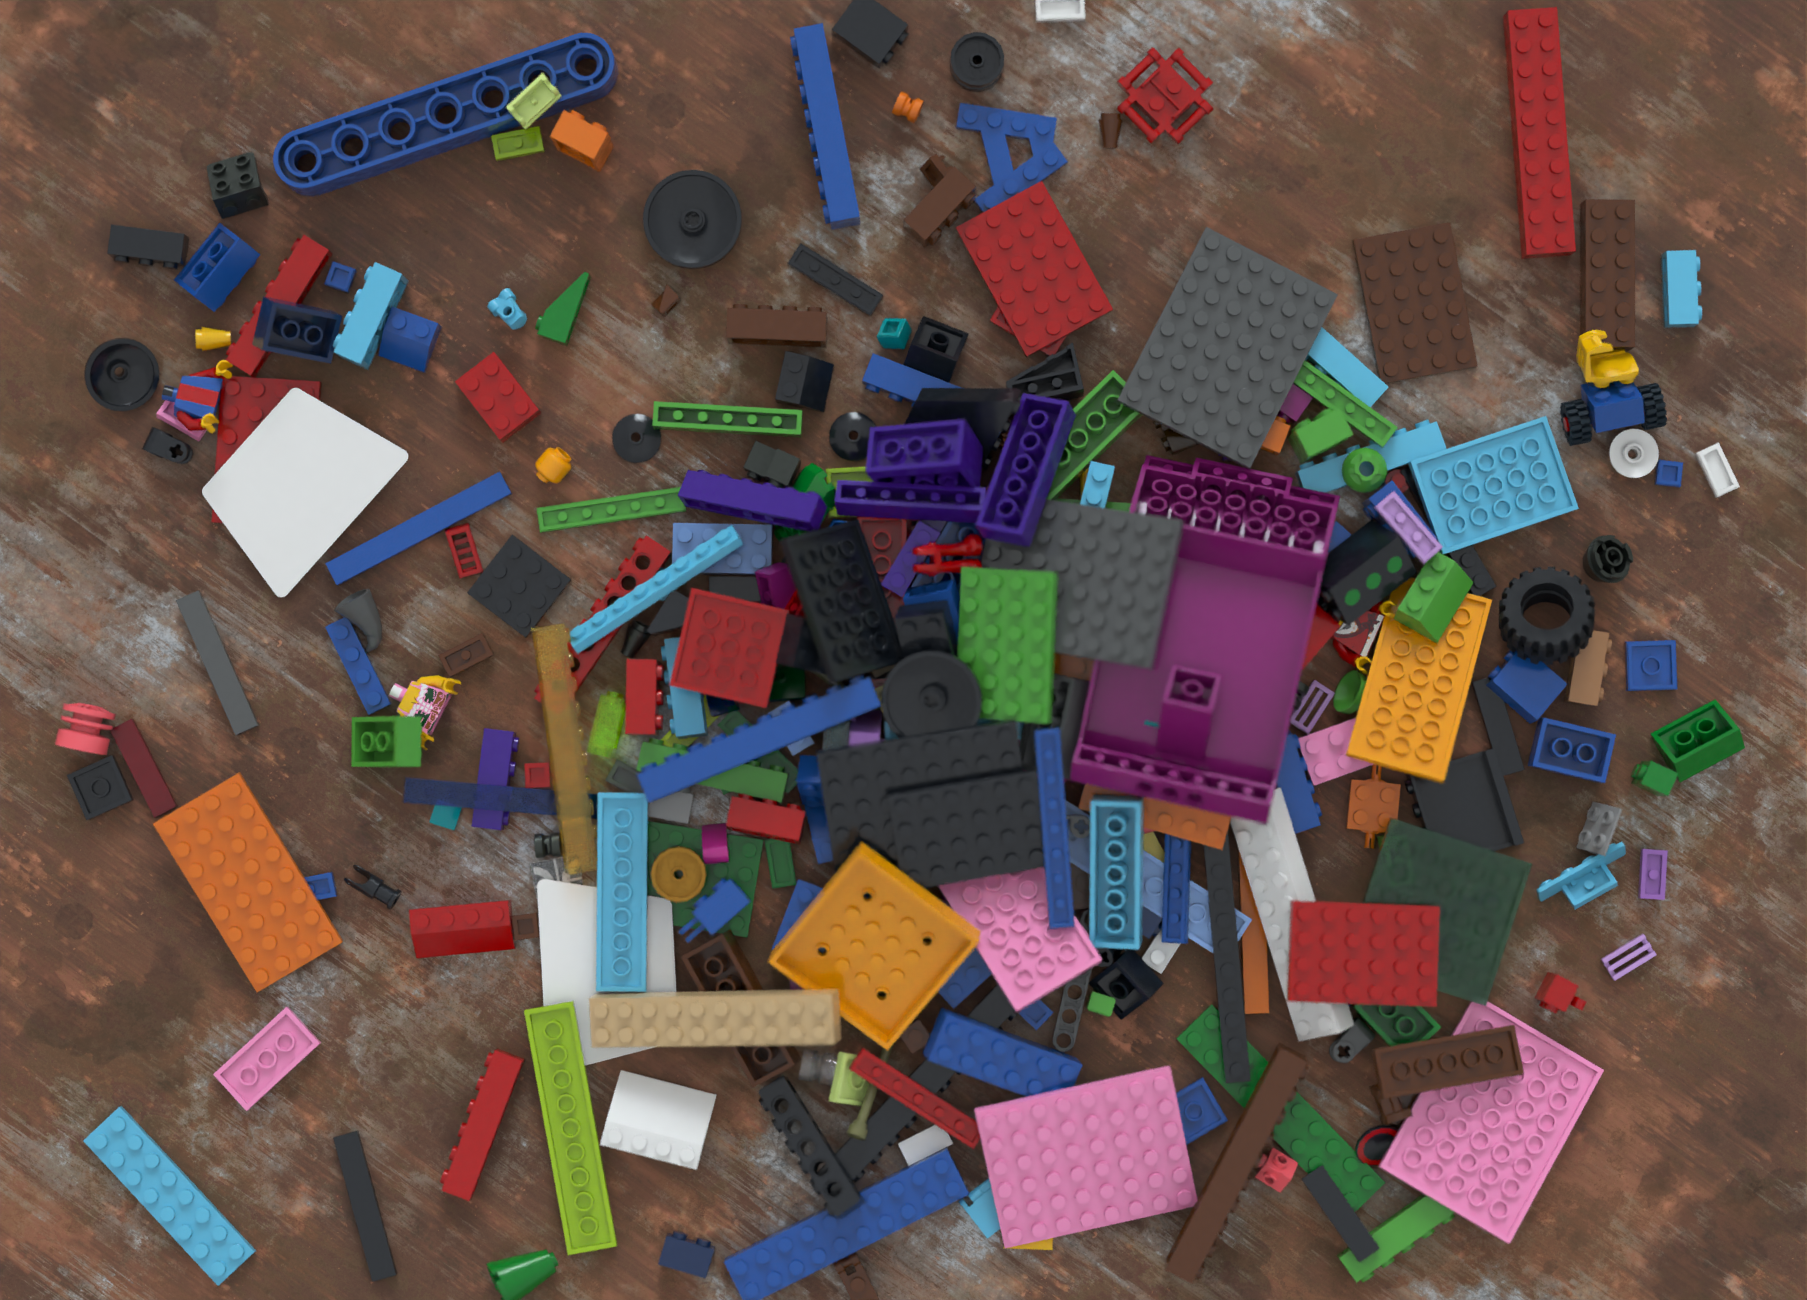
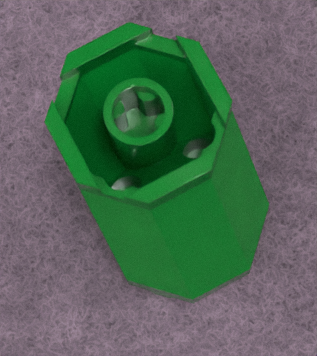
M811 463L798 474L791 488L796 489L798 492L807 493L812 491L819 494L827 506L823 517L824 520L826 515L836 507V490L832 482L826 483L824 479L827 477L826 472L819 466ZM775 525L776 529L774 530L775 537L779 542L788 537L808 533V531Z

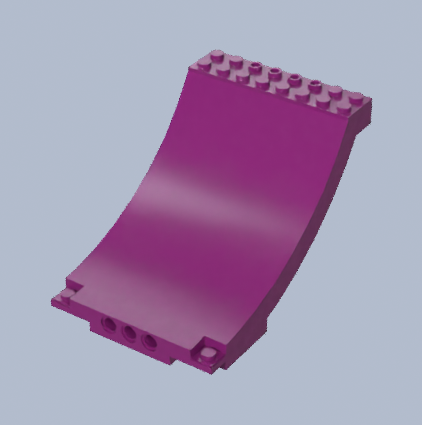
M1146 455L1129 512L1178 519L1184 522L1153 670L1095 660L1080 736L1072 761L1071 781L1263 824L1268 823L1340 496L1292 486L1293 478L1201 458H1196L1194 465ZM1145 721L1159 723V728L1145 725L1144 723Z

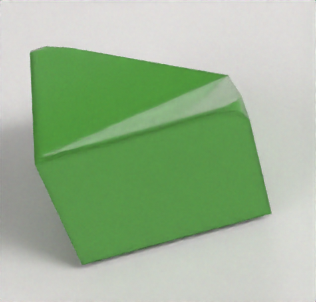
M1091 990L1086 1008L1089 1011L1109 1017L1112 1014L1116 1000Z

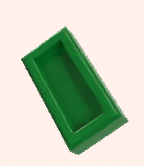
M775 839L764 840L772 889L796 885L790 843Z

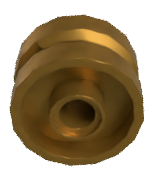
M682 846L669 847L661 852L653 862L651 871L652 884L658 894L666 900L674 902L688 901L698 895L704 886L706 878L704 863L700 856L690 848ZM676 870H681L683 872V877L681 879H676L674 877V872Z

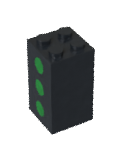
M1371 520L1327 554L1317 598L1318 605L1325 612L1330 613L1334 620H1340L1349 626L1415 575L1417 571L1400 537L1374 520Z

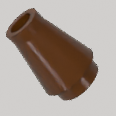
M1101 113V119H1098L1103 148H1117L1123 121L1120 120V113Z

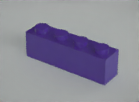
M484 728L471 827L504 830V825H509L510 811H506L507 801H512L513 787L509 786L510 777L515 776L516 762H513V754L518 752L520 740L519 737H516V732Z

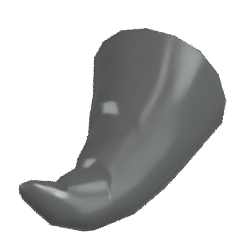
M370 589L357 591L342 600L334 611L348 619L362 631L367 638L366 652L368 653L376 649L382 640V623Z

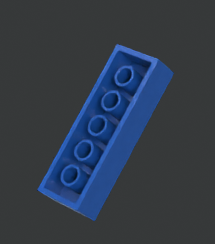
M942 1007L923 1051L928 1061L1026 1097L1074 1087L1083 1065L1074 1056Z

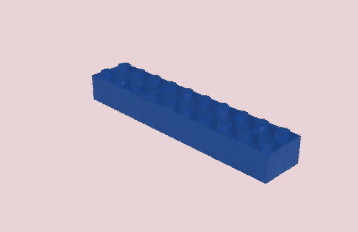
M863 675L850 680L851 685L842 689L838 685L826 690L827 695L818 698L816 694L804 699V705L795 708V705L792 704L780 709L781 715L772 717L771 714L757 719V725L749 727V724H744L733 729L735 733L727 737L723 733L711 738V744L703 746L702 743L691 746L687 748L688 753L680 756V753H675L665 757V763L657 766V763H651L641 767L642 773L637 774L648 803L881 707L870 678L864 679Z
M946 1147L859 1190L866 1203L842 1219L836 1218L835 1215L831 1217L827 1210L823 1208L726 1257L724 1263L742 1299L760 1300L969 1195V1190L948 1148Z

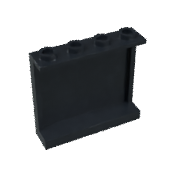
M1495 748L1449 761L1443 783L1406 774L1407 780L1404 781L1408 795L1412 794L1415 804H1412V810L1415 818H1420L1422 827L1419 828V832L1423 842L1427 841L1430 851L1426 852L1430 865L1435 866V869H1442V867L1524 843Z

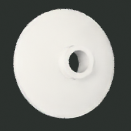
M1628 429L1619 433L1613 439L1609 449V458L1612 466L1618 473L1629 478H1639L1647 475L1654 469L1659 458V450L1656 441L1649 433L1640 429ZM1629 450H1634L1636 452V457L1634 459H1631L1628 456Z

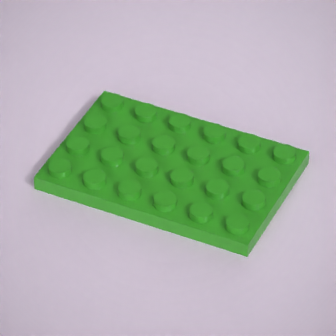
M961 567L958 658L963 660L972 669L979 681L982 691L980 719L1051 723L1058 572Z

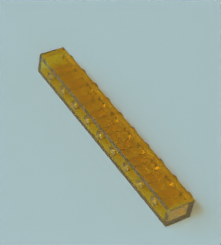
M564 623L531 627L564 871L567 874L597 870V849H595L594 839H597V828L591 821V815L594 814L593 801L588 799L587 790L591 789L589 775H585L584 766L587 765L586 752L582 751L581 741H584V732L582 726H578L577 717L581 715L579 702H575L574 692H577L576 678L572 677L570 668L574 667L572 652L568 653L567 643L571 641L569 628H565Z

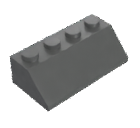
M1053 673L1051 723L1024 722L1019 745L1022 769H1036L1037 772L1034 729L1059 727L1063 778L1070 779L1072 761L1080 736L1091 681Z

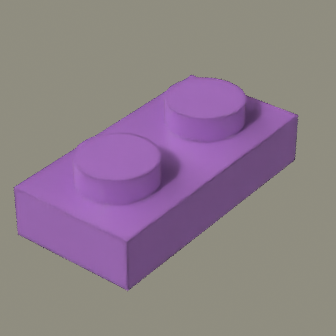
M1641 849L1638 898L1665 900L1667 850Z

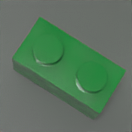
M1641 761L1640 765L1636 764L1633 768L1631 784L1656 796H1669L1679 773L1653 761Z

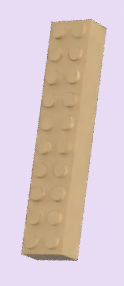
M839 989L597 993L589 998L592 1048L835 1044L841 1039Z

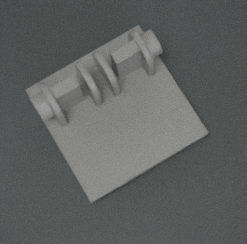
M1592 802L1576 848L1595 855L1606 856L1622 809Z

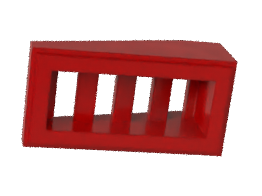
M469 523L445 529L459 578L483 572ZM466 532V537L453 540L452 536ZM469 542L470 546L456 550V545ZM468 552H472L473 556H469L463 559H459L458 555H462ZM475 561V566L462 569L461 565Z

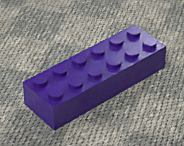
M1023 393L1020 400L1021 404L1014 416L976 527L985 539L1030 547L1076 414L1069 401Z

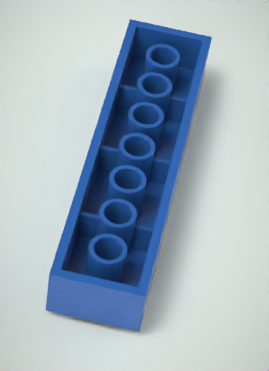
M823 23L795 28L794 36L790 37L793 57H799V60L795 61L798 81L803 80V84L799 85L802 104H808V108L804 109L807 128H812L813 131L808 133L811 151H817V157H813L816 176L821 175L822 181H818L821 200L826 199L827 204L822 206L825 224L830 223L831 230L860 225L858 204Z

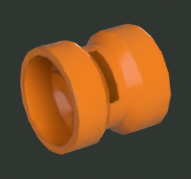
M901 91L892 114L898 117L901 115L906 116L907 121L915 123L924 101L919 98L912 99L907 93Z

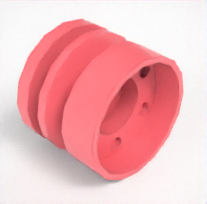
M79 702L72 704L64 703L63 710L73 712V717L61 715L60 719L70 723L71 726L70 729H58L55 745L107 755L110 739L100 735V731L113 730V726L103 724L102 722L103 718L115 720L116 714L103 709V707Z

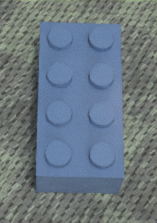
M673 523L672 564L680 557H684L696 549L698 545L716 536L719 531L733 525L743 545L697 575H755V571L772 565L773 526L770 524Z

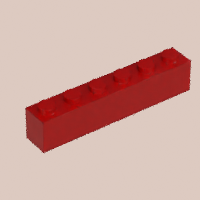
M305 235L301 239L297 238L292 245L291 251L293 252L288 260L284 259L278 268L280 273L275 281L271 280L267 285L265 297L302 304L333 254L330 250ZM262 301L256 303L252 310L254 315L250 322L246 321L239 331L240 338L236 343L233 342L226 352L228 356L226 360L252 377L257 376L271 354L269 351L261 350L252 345Z
M498 1048L494 1050V1053L489 1052L484 1064L488 1069L485 1077L480 1076L475 1090L479 1092L476 1100L471 1099L466 1113L470 1114L467 1123H462L458 1132L461 1140L458 1147L454 1145L450 1153L449 1160L452 1163L450 1169H445L442 1174L440 1183L443 1184L441 1191L467 1201L472 1199L523 1066L524 1058Z

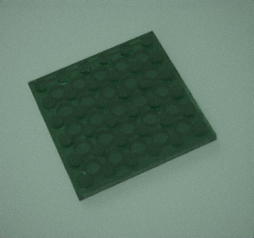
M1390 818L1362 903L1440 906L1437 990L1486 1006L1532 864Z

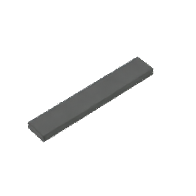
M198 590L176 600L234 734L239 735L259 726L201 592Z

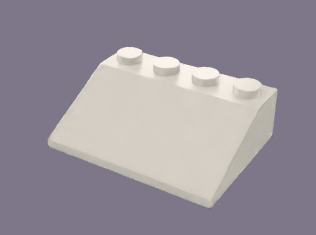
M621 1070L600 1145L697 1170L717 1094Z

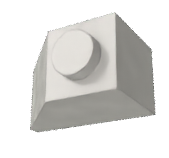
M685 788L648 804V816L689 824L695 794H690V788Z

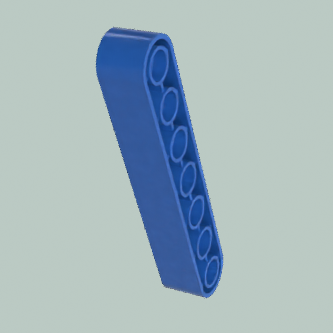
M591 33L574 34L291 131L283 136L275 147L273 155L274 168L278 176L294 192L304 196H318L491 137V135L520 127V123L509 113L506 106L530 85L531 80L536 75L543 73L548 76L550 83L562 95L556 103L537 119L540 120L605 97L616 84L618 66L610 46L604 39ZM587 58L594 60L597 63V67L593 74L583 76L577 72V65L581 60ZM492 90L503 93L502 103L495 108H489L484 105L485 95ZM446 106L454 107L457 114L451 123L442 124L437 120V115L441 108ZM399 122H405L410 126L408 136L402 140H396L391 137L392 127ZM352 138H359L363 141L361 152L355 156L346 155L344 151L346 142ZM305 154H312L316 157L315 167L308 172L299 171V159Z

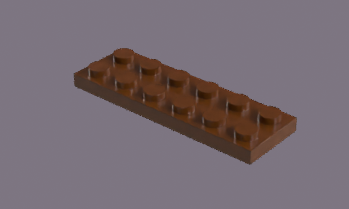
M1514 1025L1371 1050L1381 1100L1524 1074Z

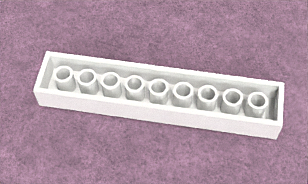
M1281 787L1276 788L1267 824L1231 817L1230 822L1298 1041H1304L1341 1033L1354 1026L1349 1006L1345 1003L1287 1001L1290 900H1316Z

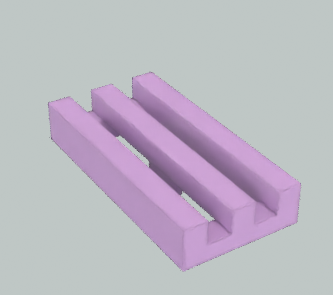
M1316 680L1312 681L1308 693L1301 699L1302 704L1298 710L1294 709L1290 719V724H1293L1306 734L1310 733L1335 694ZM1315 687L1319 688L1300 720L1296 721L1295 718ZM1323 692H1325L1327 694L1326 698L1318 708L1317 712L1311 719L1308 726H1304L1303 724L1305 720L1311 713L1312 709L1320 699Z
M1641 934L1600 960L1611 978L1615 981L1657 954L1646 940V936ZM1639 942H1642L1643 946L1639 947L1630 954L1616 961L1612 965L1609 964L1608 961L1612 960L1616 956L1630 949ZM1647 950L1648 953L1616 973L1613 971Z

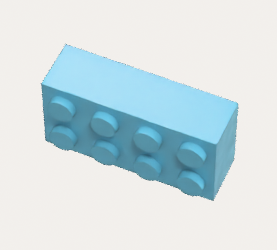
M377 262L374 263L373 267H368L364 276V280H366L363 289H358L354 297L356 304L353 311H348L343 322L346 326L342 334L336 336L333 343L334 353L339 357L367 370L381 343L383 329L391 307L397 308L409 282L403 274Z

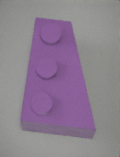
M872 710L851 719L849 745L885 740L880 739L882 711Z

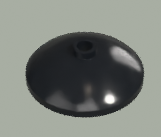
M115 338L100 344L89 356L84 371L85 384L90 395L101 406L114 411H129L140 407L152 397L159 382V366L153 353L141 342L130 338ZM118 367H122V373L116 375L115 369Z

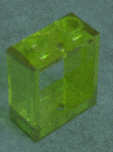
M607 691L606 695L600 694L587 753L615 758L626 713V700L623 699V694Z

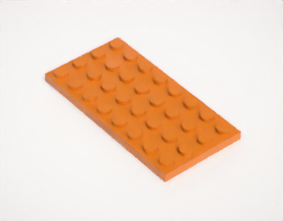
M240 772L153 823L256 992L263 990L343 942Z

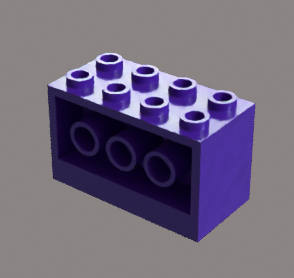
M964 419L870 427L866 473L873 482L980 488L983 446Z

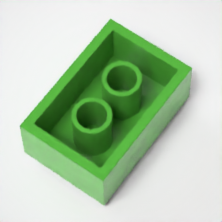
M1332 407L1315 416L1313 422L1310 419H1306L1297 424L1291 430L1292 434L1287 439L1300 464L1345 442L1353 433L1341 409L1338 408L1333 411Z
M352 717L351 767H421V717Z

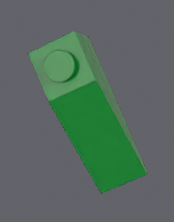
M584 272L545 310L543 316L540 315L538 317L535 329L538 330L537 334L539 337L568 346L591 279L589 273Z

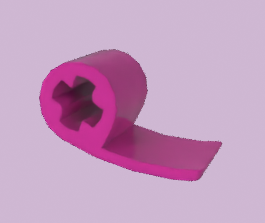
M726 823L702 825L704 865L729 862Z

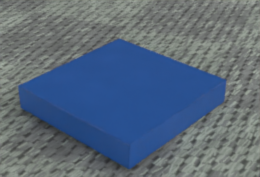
M1676 640L1625 642L1626 691L1677 690Z
M1203 1077L1176 1092L1186 1145L1228 1121Z

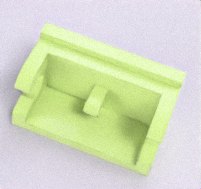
M542 73L506 108L526 130L556 103L562 95Z

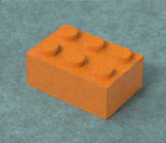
M564 110L550 135L556 149L601 172L614 147L611 137H609V133L606 131L607 128L597 122H593V124L588 123L584 120L585 117L574 110L570 113Z

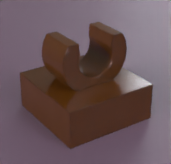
M935 154L931 156L920 168V171L933 187L953 168L952 165L947 168L942 162L946 158L944 155L938 157Z

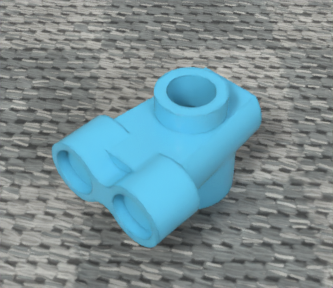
M510 288L502 290L498 298L491 300L487 305V308L494 316H499L513 330L522 328L527 321V315L517 305L516 296Z

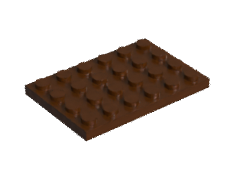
M1451 223L1354 239L1353 246L1378 378L1387 384L1476 368L1477 360Z

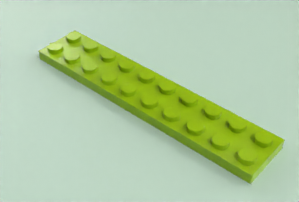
M574 1001L525 1009L524 1014L567 1253L572 1255L616 1247V1233Z

